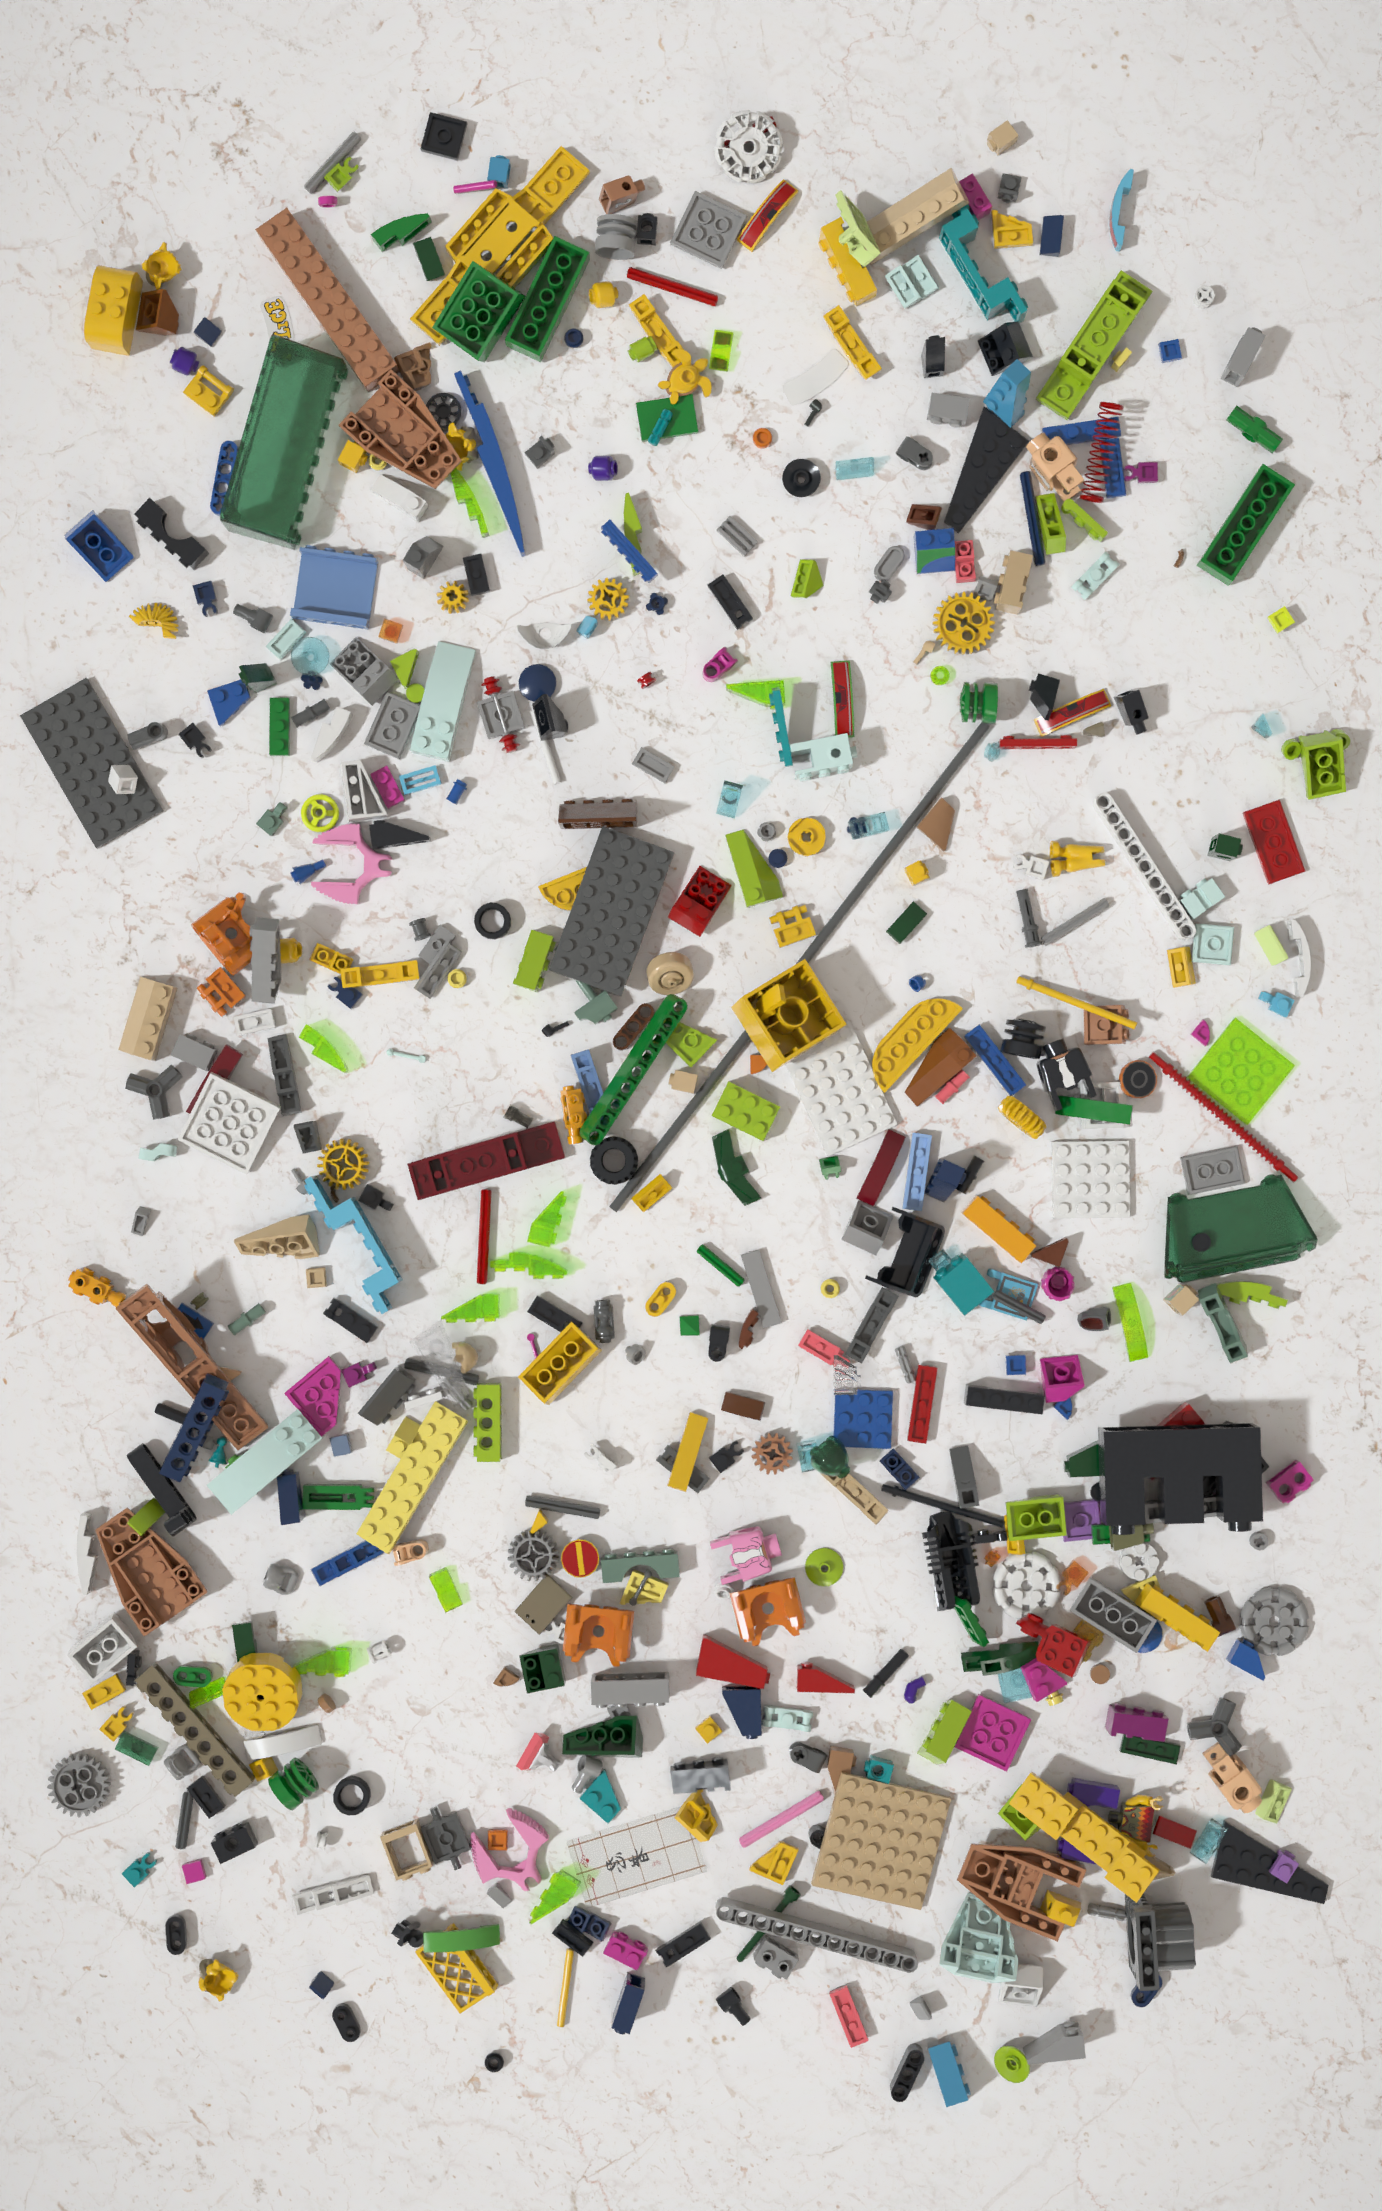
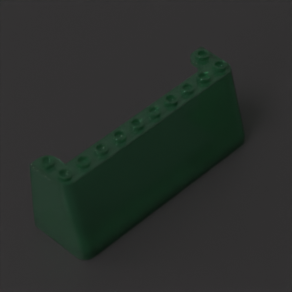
M275 334L271 335L220 513V521L229 532L295 550L296 545L299 546L301 534H299L297 527L304 517L302 509L309 499V493H307L309 485L312 486L314 482L313 470L319 464L320 456H318V453L325 443L323 435L330 425L329 414L335 408V393H339L342 381L346 380L348 376V368L343 358Z

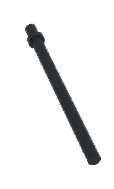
M883 1484L881 1491L892 1494L893 1497H903L1001 1528L1004 1525V1520L965 1508L960 1509L959 1506L899 1489V1486L896 1485L893 1487Z

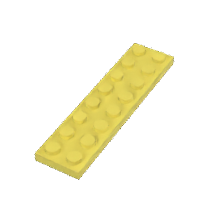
M434 1402L419 1427L418 1434L412 1444L407 1447L356 1533L358 1536L383 1552L391 1553L467 1425V1419L441 1403Z

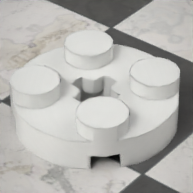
M1146 1542L1122 1549L1120 1553V1567L1129 1578L1137 1581L1151 1577L1159 1565L1157 1552ZM1136 1556H1138L1139 1558L1143 1556L1144 1559L1142 1560V1565L1134 1564L1136 1562V1560L1134 1559Z

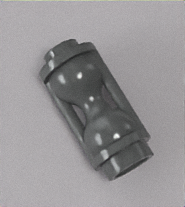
M608 1299L596 1300L593 1306L596 1340H600V1343H610L611 1339L615 1338L613 1306Z

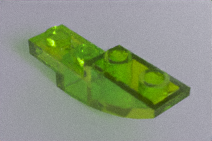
M509 1252V1259L490 1260V1268H494L495 1272H504L506 1268H514V1271H525V1268H528V1275H533V1279H544V1275H552V1279H562L564 1275L568 1274V1270L560 1264L531 1253Z

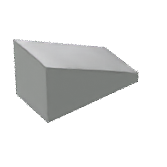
M142 1206L138 1208L135 1212L131 1233L143 1236L151 1209Z
M497 1882L487 1891V1895L502 1908H505L512 1902V1899Z

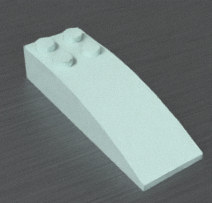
M438 641L410 747L412 753L450 762L476 650Z
M297 1409L208 1483L207 1487L232 1515L318 1443L322 1437Z

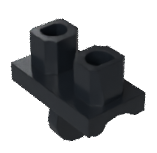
M404 1919L401 1923L396 1924L391 1933L399 1939L397 1944L401 1947L409 1943L410 1946L418 1948L423 1944V1933L420 1930H416L421 1926L417 1921L411 1924Z

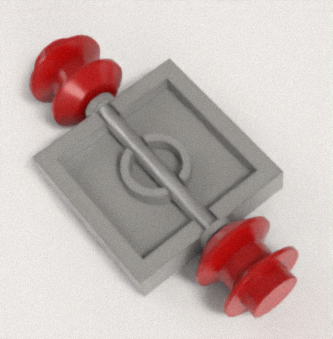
M495 676L484 679V683L481 686H486L487 690L484 694L491 696V698L477 702L487 737L492 739L503 735L499 740L505 746L502 748V751L506 750L507 753L517 751V747L520 744L515 743V739L518 736L511 734V732L524 729L525 726L514 691L498 695L502 690V687L497 686V682L500 679H495Z

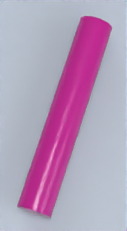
M496 180L456 185L453 187V190L457 194L497 188Z

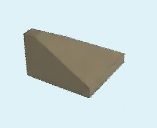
M1103 722L1085 728L1083 735L1104 737Z

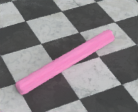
M820 1791L813 1793L739 1838L741 1846L746 1848L824 1801L822 1793Z

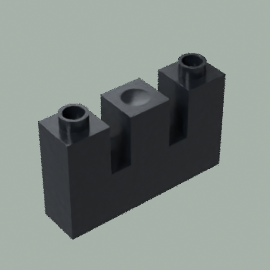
M1253 1423L1098 1427L1100 1519L1106 1526H1111L1112 1534H1135V1525H1145L1144 1478L1157 1477L1158 1517L1164 1524L1204 1523L1203 1476H1215L1217 1518L1224 1523L1228 1522L1229 1531H1251L1252 1522L1263 1521L1261 1430L1259 1426Z

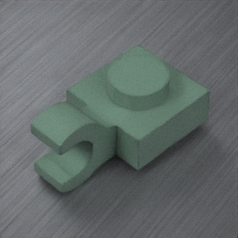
M279 802L273 812L267 809L256 825L270 836H273L284 821L280 817L288 807Z

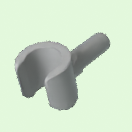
M294 1168L291 1171L299 1183L296 1189L299 1193L305 1195L307 1193L304 1187L306 1182L303 1181Z

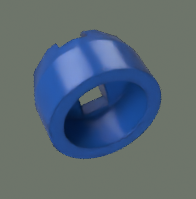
M916 975L909 979L910 987L916 992L922 990L926 985V980H923L922 975Z

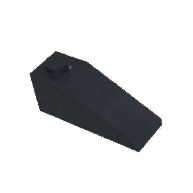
M385 820L373 821L374 824L369 825L371 843L374 850L431 842V838L427 835L389 822L385 823Z

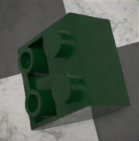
M558 1644L540 1647L519 1655L527 1694L565 1686L566 1679Z

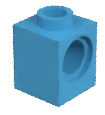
M501 155L490 157L487 181L496 180L497 187L508 189L511 168L510 159Z

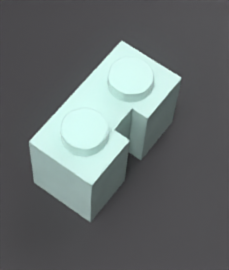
M1212 878L1209 880L1202 879L1195 884L1197 886L1195 890L1191 892L1188 889L1180 895L1182 899L1179 902L1191 920L1225 897Z

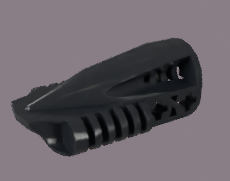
M939 1512L930 1515L927 1532L922 1533L923 1539L927 1538L928 1541L923 1542L924 1546H929V1549H925V1553L930 1552V1556H926V1560L931 1559V1563H927V1566H932V1570H928V1572L934 1575L937 1611L954 1609L955 1596L960 1599H966L971 1606L978 1605L980 1602L975 1566H979V1563H974V1559H978L977 1555L973 1556L976 1548L972 1549L971 1545H975V1541L970 1542V1538H974V1534L969 1535V1532L973 1531L972 1525L964 1520L957 1519L951 1512Z

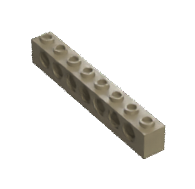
M157 1662L135 1680L137 1688L142 1693L145 1692L148 1695L149 1702L154 1707L160 1709L162 1717L167 1722L170 1721L173 1724L174 1731L179 1736H183L187 1741V1746L192 1751L195 1750L197 1752L199 1760L205 1766H209L214 1778L222 1781L224 1789L228 1794H233L236 1797L255 1780V1776ZM152 1683H158L161 1690H154ZM165 1698H171L173 1700V1705H167L165 1703ZM177 1712H183L186 1719H179ZM190 1727H196L198 1729V1734H192L190 1732ZM202 1742H209L211 1748L205 1749L202 1745ZM215 1756H221L223 1763H217ZM227 1771H234L236 1777L230 1778L227 1774Z

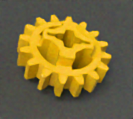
M605 578V582L602 583L599 579L598 586L592 585L594 591H588V595L592 597L587 599L588 603H592L589 609H595V616L601 614V620L608 616V620L611 621V616L613 615L618 619L619 612L625 613L623 607H628V603L625 601L629 600V596L624 595L627 589H621V582L616 584L614 578L612 582ZM607 587H612L616 590L612 591L607 589ZM600 590V598L595 601L596 595ZM605 593L611 598L612 606L608 601H605ZM621 598L620 605L616 608V601ZM604 607L609 609L610 611H603L601 610V608Z

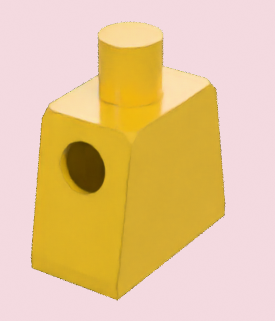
M1047 1889L1040 1908L1050 1919L1074 1927L1081 1910V1902Z

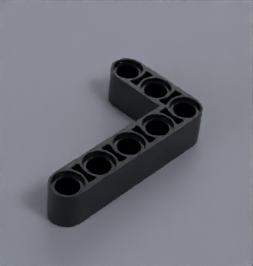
M144 1443L127 1454L131 1465L168 1515L169 1519L164 1522V1526L171 1536H176L197 1520L195 1513L171 1479L159 1474L161 1465Z

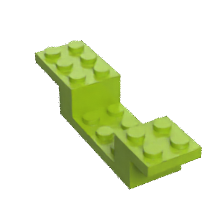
M1121 270L1083 324L1035 400L1065 420H1068L1153 291Z

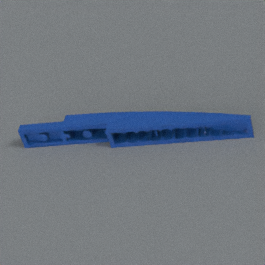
M460 370L455 372L454 375L483 443L476 447L520 554L523 557L525 556L519 517L498 441L484 404H478L475 393H470L468 387L471 384L468 376H463Z

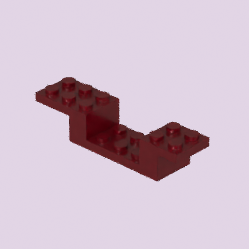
M554 1121L427 1157L407 1165L417 1200H422L565 1158V1154Z

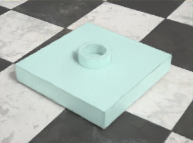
M1195 924L1196 934L1193 938L1191 962L1231 965L1234 927Z

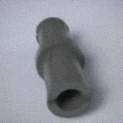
M323 699L311 707H305V710L292 716L291 719L298 728L311 719L314 721L315 717L330 710V707L326 700Z

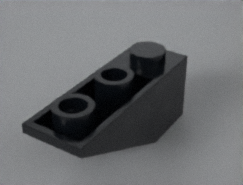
M934 335L925 340L921 354L924 378L943 376L945 371V337L940 338L939 335Z

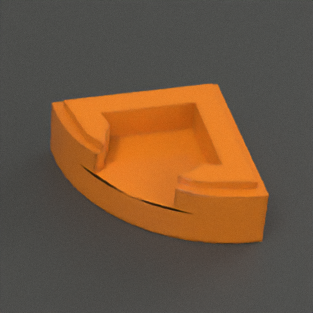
M750 1055V1074L762 1071L767 1065L761 1055Z

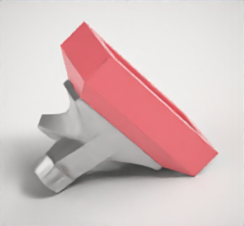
M534 1733L516 1767L521 1770L530 1771L538 1766L546 1765L551 1770L556 1771L561 1762L549 1753V1737L544 1733Z

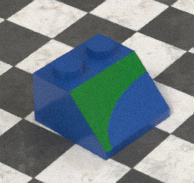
M954 528L915 531L913 537L917 574L955 571Z

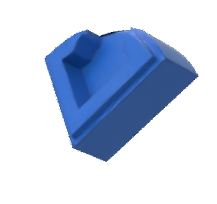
M1068 1398L1066 1401L1056 1402L1053 1405L1066 1420L1069 1419L1072 1413L1071 1398Z

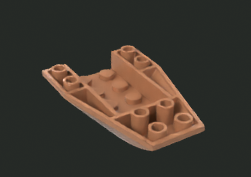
M390 369L378 382L380 388L356 414L351 411L338 426L366 452L436 489L462 460L419 394Z
M127 1507L95 1531L122 1605L145 1637L197 1601L208 1591L188 1561L154 1530L149 1528L140 1536L127 1524L135 1515Z

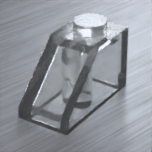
M834 1355V1395H857V1387H861V1375H857V1367L840 1356Z

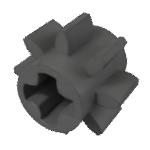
M884 579L881 583L876 580L869 590V593L872 594L870 599L876 604L879 601L885 603L892 593L889 589L891 584Z

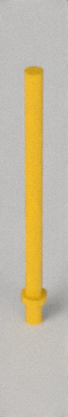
M1021 976L1017 979L1016 983L1025 986L1028 990L1033 989L1134 1030L1138 1022L1036 983L1034 979L1030 978L1028 980Z

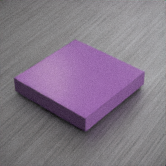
M1094 1500L1064 1502L1067 1536H1063V1541L1092 1539L1091 1525H1101L1099 1502Z

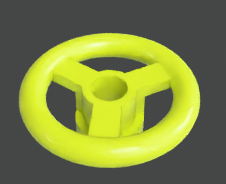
M316 794L304 802L301 808V818L305 826L310 830L325 832L333 828L337 823L339 808L331 797L324 794ZM316 800H324L328 802L332 806L333 810H326V808L323 805L318 804ZM310 804L313 806L311 808V815L313 817L311 823L307 818V808ZM318 810L323 811L321 816H317L316 812ZM326 816H333L327 825L317 826L319 820L324 819Z

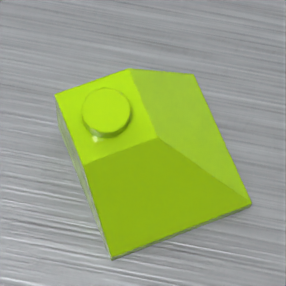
M1018 1788L997 1814L1026 1841L1041 1828L1009 1804L1019 1790Z

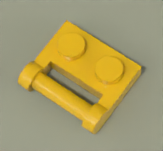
M202 365L183 393L215 417L234 392V388L230 385L227 386L211 374L207 367ZM205 378L223 392L222 395H217L201 382L202 379Z

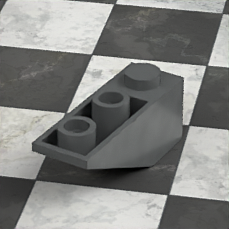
M969 1447L950 1448L949 1452L958 1506L960 1509L980 1506Z

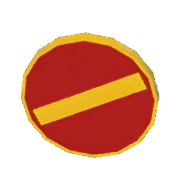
M577 1539L565 1546L561 1555V1562L568 1574L583 1578L591 1575L596 1570L599 1564V1553L591 1542Z

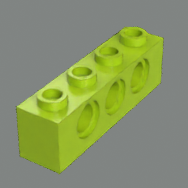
M478 1383L477 1388H474L473 1397L477 1399V1407H474L473 1417L477 1419V1426H474L473 1436L477 1438V1445H474L473 1455L477 1457V1462H500L501 1383ZM489 1398L492 1401V1407L485 1408L482 1400ZM483 1418H490L492 1426L485 1427L482 1423ZM490 1437L492 1445L485 1446L482 1443V1439Z

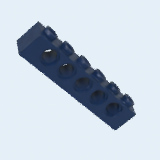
M209 1373L206 1374L162 1464L159 1474L177 1482H181L183 1476H188L192 1467L189 1464L191 1461L195 1462L199 1454L197 1448L198 1446H203L207 1437L204 1434L206 1431L210 1432L214 1423L212 1418L213 1416H218L222 1407L219 1404L221 1400L225 1401L228 1396L229 1390H227L229 1382Z

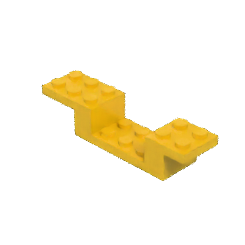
M1033 1772L1028 1775L1009 1803L1052 1838L1057 1840L1061 1836L1108 1872L1104 1878L1136 1903L1160 1871V1869L1144 1858L1147 1855L1145 1850L1072 1794L1067 1792L1063 1796Z

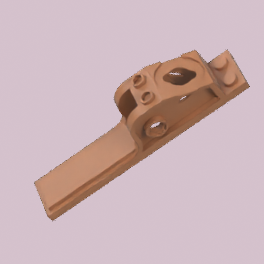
M146 1284L116 1306L119 1314L193 1399H195L207 1373L229 1382L227 1390H229L228 1396L225 1401L221 1400L219 1404L222 1406L217 1417L213 1416L212 1420L237 1450H240L269 1428L264 1419L214 1362L208 1352L205 1340L202 1337L199 1338L194 1332L195 1328L187 1317L160 1291L155 1293ZM156 1309L167 1320L165 1322L151 1323L148 1321L147 1314ZM181 1340L186 1341L197 1356L196 1359L184 1366L183 1360L173 1347Z

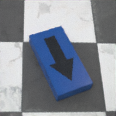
M182 1302L178 1309L195 1328L194 1332L198 1337L205 1339L214 1323Z

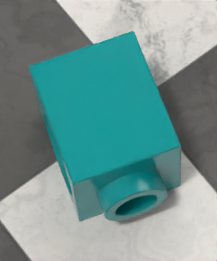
M870 1755V1759L865 1761L863 1771L866 1772L868 1779L889 1784L894 1764L891 1760ZM876 1765H881L883 1767V1770L880 1773H875L873 1771V1768Z

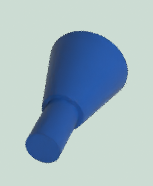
M322 859L314 864L292 867L293 871L290 874L294 882H299L301 885L315 871L326 867Z

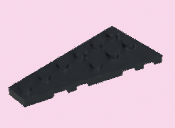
M1223 1820L1211 1871L1212 1878L1321 1904L1325 1903L1329 1886L1299 1866L1288 1883L1283 1882L1269 1872L1279 1854Z

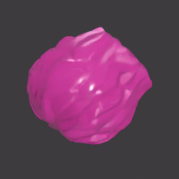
M1062 1267L1047 1269L1041 1279V1288L1049 1299H1054L1055 1301L1069 1299L1075 1288L1074 1276Z

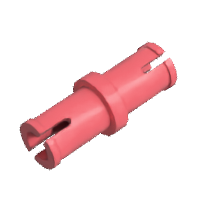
M961 1069L950 1081L946 1082V1085L935 1097L944 1104L954 1093L959 1091L958 1089L970 1077Z

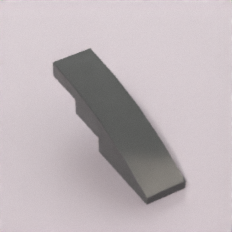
M287 1035L267 1038L282 1116L302 1113Z

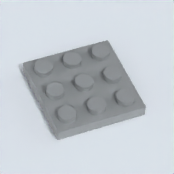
M695 191L670 241V245L722 269L745 223L747 215Z

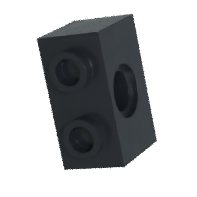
M240 1822L232 1826V1830L226 1833L223 1830L214 1835L215 1838L212 1840L211 1846L220 1864L257 1846L258 1841L249 1822L245 1824ZM229 1838H236L238 1844H231Z

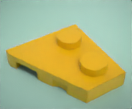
M997 210L991 211L994 249L1033 245L1032 224L1019 221L1010 215L1005 216L998 213Z
M779 1841L749 1867V1871L783 1885L798 1853V1848Z

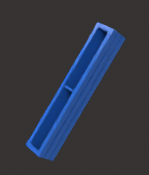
M610 519L601 526V533L605 537L607 536L610 539L609 542L618 548L617 551L626 557L625 560L634 566L633 569L636 573L639 572L642 575L641 578L644 582L650 583L658 576L655 569Z

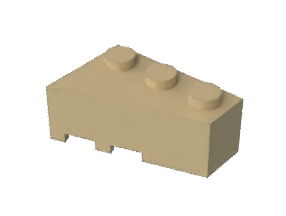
M1010 550L1009 554L1004 556L1002 566L1005 567L1004 574L1000 573L998 585H1001L1000 592H996L994 597L995 610L1018 615L1023 606L1022 600L1026 591V583L1033 555Z

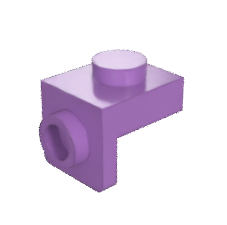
M1279 1849L1277 1851L1279 1856L1269 1872L1283 1882L1288 1883L1299 1863L1294 1859L1296 1857L1288 1850L1283 1852Z

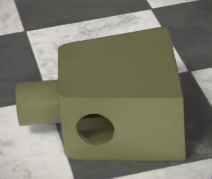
M1153 1523L1135 1525V1534L1131 1535L1112 1534L1111 1526H1109L1111 1549L1117 1551L1143 1544L1144 1534H1154Z

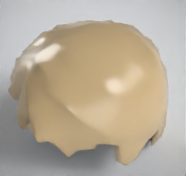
M466 1342L452 1343V1348H455L456 1353L454 1362L461 1363V1372L465 1374L476 1365L478 1354Z

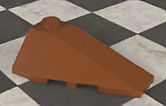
M948 1028L934 1041L904 1093L916 1106H919L977 1055L951 1028Z

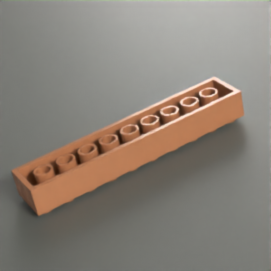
M285 208L255 229L264 245L367 392L376 388L378 382L390 369L397 373L399 371L397 364L288 208Z

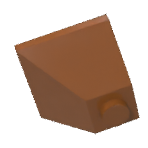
M159 289L142 292L136 331L164 336L176 334L179 327V314L167 290Z

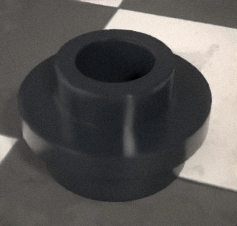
M492 2052L486 2056L485 2067L488 2071L498 2072L503 2068L504 2059L499 2053ZM496 2059L498 2063L492 2064L491 2060Z

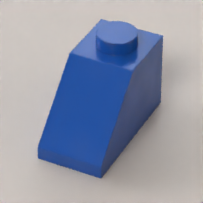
M1236 1639L1226 1660L1264 1681V1671L1258 1651L1253 1648L1254 1644L1245 1639L1243 1641Z

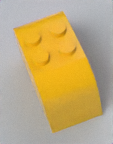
M101 265L96 267L92 278L84 322L85 341L91 349L130 356L143 280L138 272Z

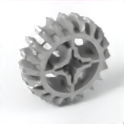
M529 1529L528 1536L522 1531V1539L516 1535L514 1539L517 1543L511 1541L510 1546L514 1549H508V1553L513 1555L509 1556L507 1560L514 1561L510 1564V1568L516 1566L514 1574H518L521 1571V1579L526 1574L528 1575L527 1581H530L532 1576H534L535 1581H538V1575L545 1579V1572L549 1575L552 1574V1570L549 1567L556 1569L557 1565L552 1561H559V1557L553 1556L558 1554L559 1550H553L557 1546L556 1542L549 1543L553 1539L552 1536L545 1539L547 1532L544 1531L542 1536H540L538 1530L535 1532V1535H532L531 1529ZM534 1540L543 1543L547 1550L538 1549ZM528 1541V1551L518 1554V1548ZM532 1548L533 1551H535V1553H538L535 1559V1564L534 1559H531V1557H529ZM549 1556L547 1564L538 1569V1560ZM519 1560L528 1561L531 1564L532 1570L525 1568Z

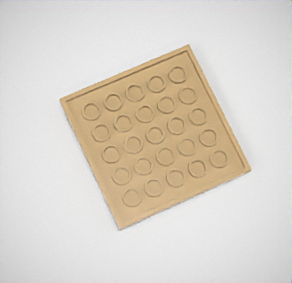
M841 1772L813 1873L812 1886L921 1910L951 1798Z

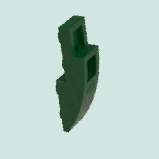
M1038 1641L999 1644V1650L961 1652L963 1671H982L983 1676L1019 1669L1021 1666L1037 1658Z

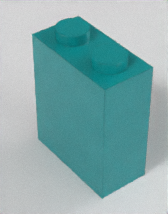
M962 1253L954 1256L950 1261L951 1263L946 1267L937 1270L933 1278L965 1316L989 1297L994 1290Z

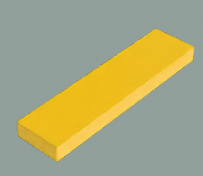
M689 1413L667 1484L668 1487L686 1492L708 1418Z

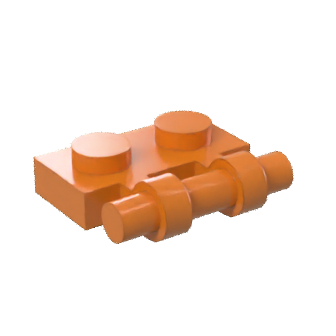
M219 967L206 978L210 984L208 988L203 984L197 987V990L201 993L200 996L204 1000L206 999L212 1006L211 1009L221 1017L227 1014V1011L223 1008L226 1003L230 1008H233L246 997L222 967ZM214 991L220 995L221 999L219 1001L212 995Z

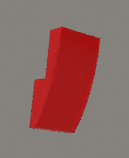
M1158 1816L1152 1834L1191 1849L1197 1830Z

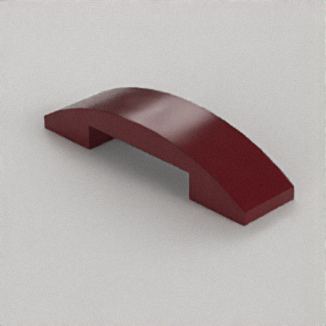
M890 1129L887 1130L856 1199L871 1206L875 1205L906 1138L905 1136Z

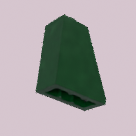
M1098 1440L1066 1456L1067 1461H1064L1063 1466L1064 1472H1067L1069 1477L1099 1476Z

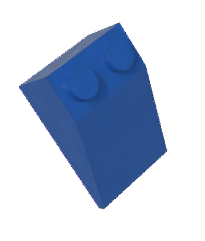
M94 510L89 512L64 535L69 544L105 582L134 558L132 553Z

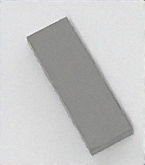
M445 941L414 989L430 999L462 951L448 941Z

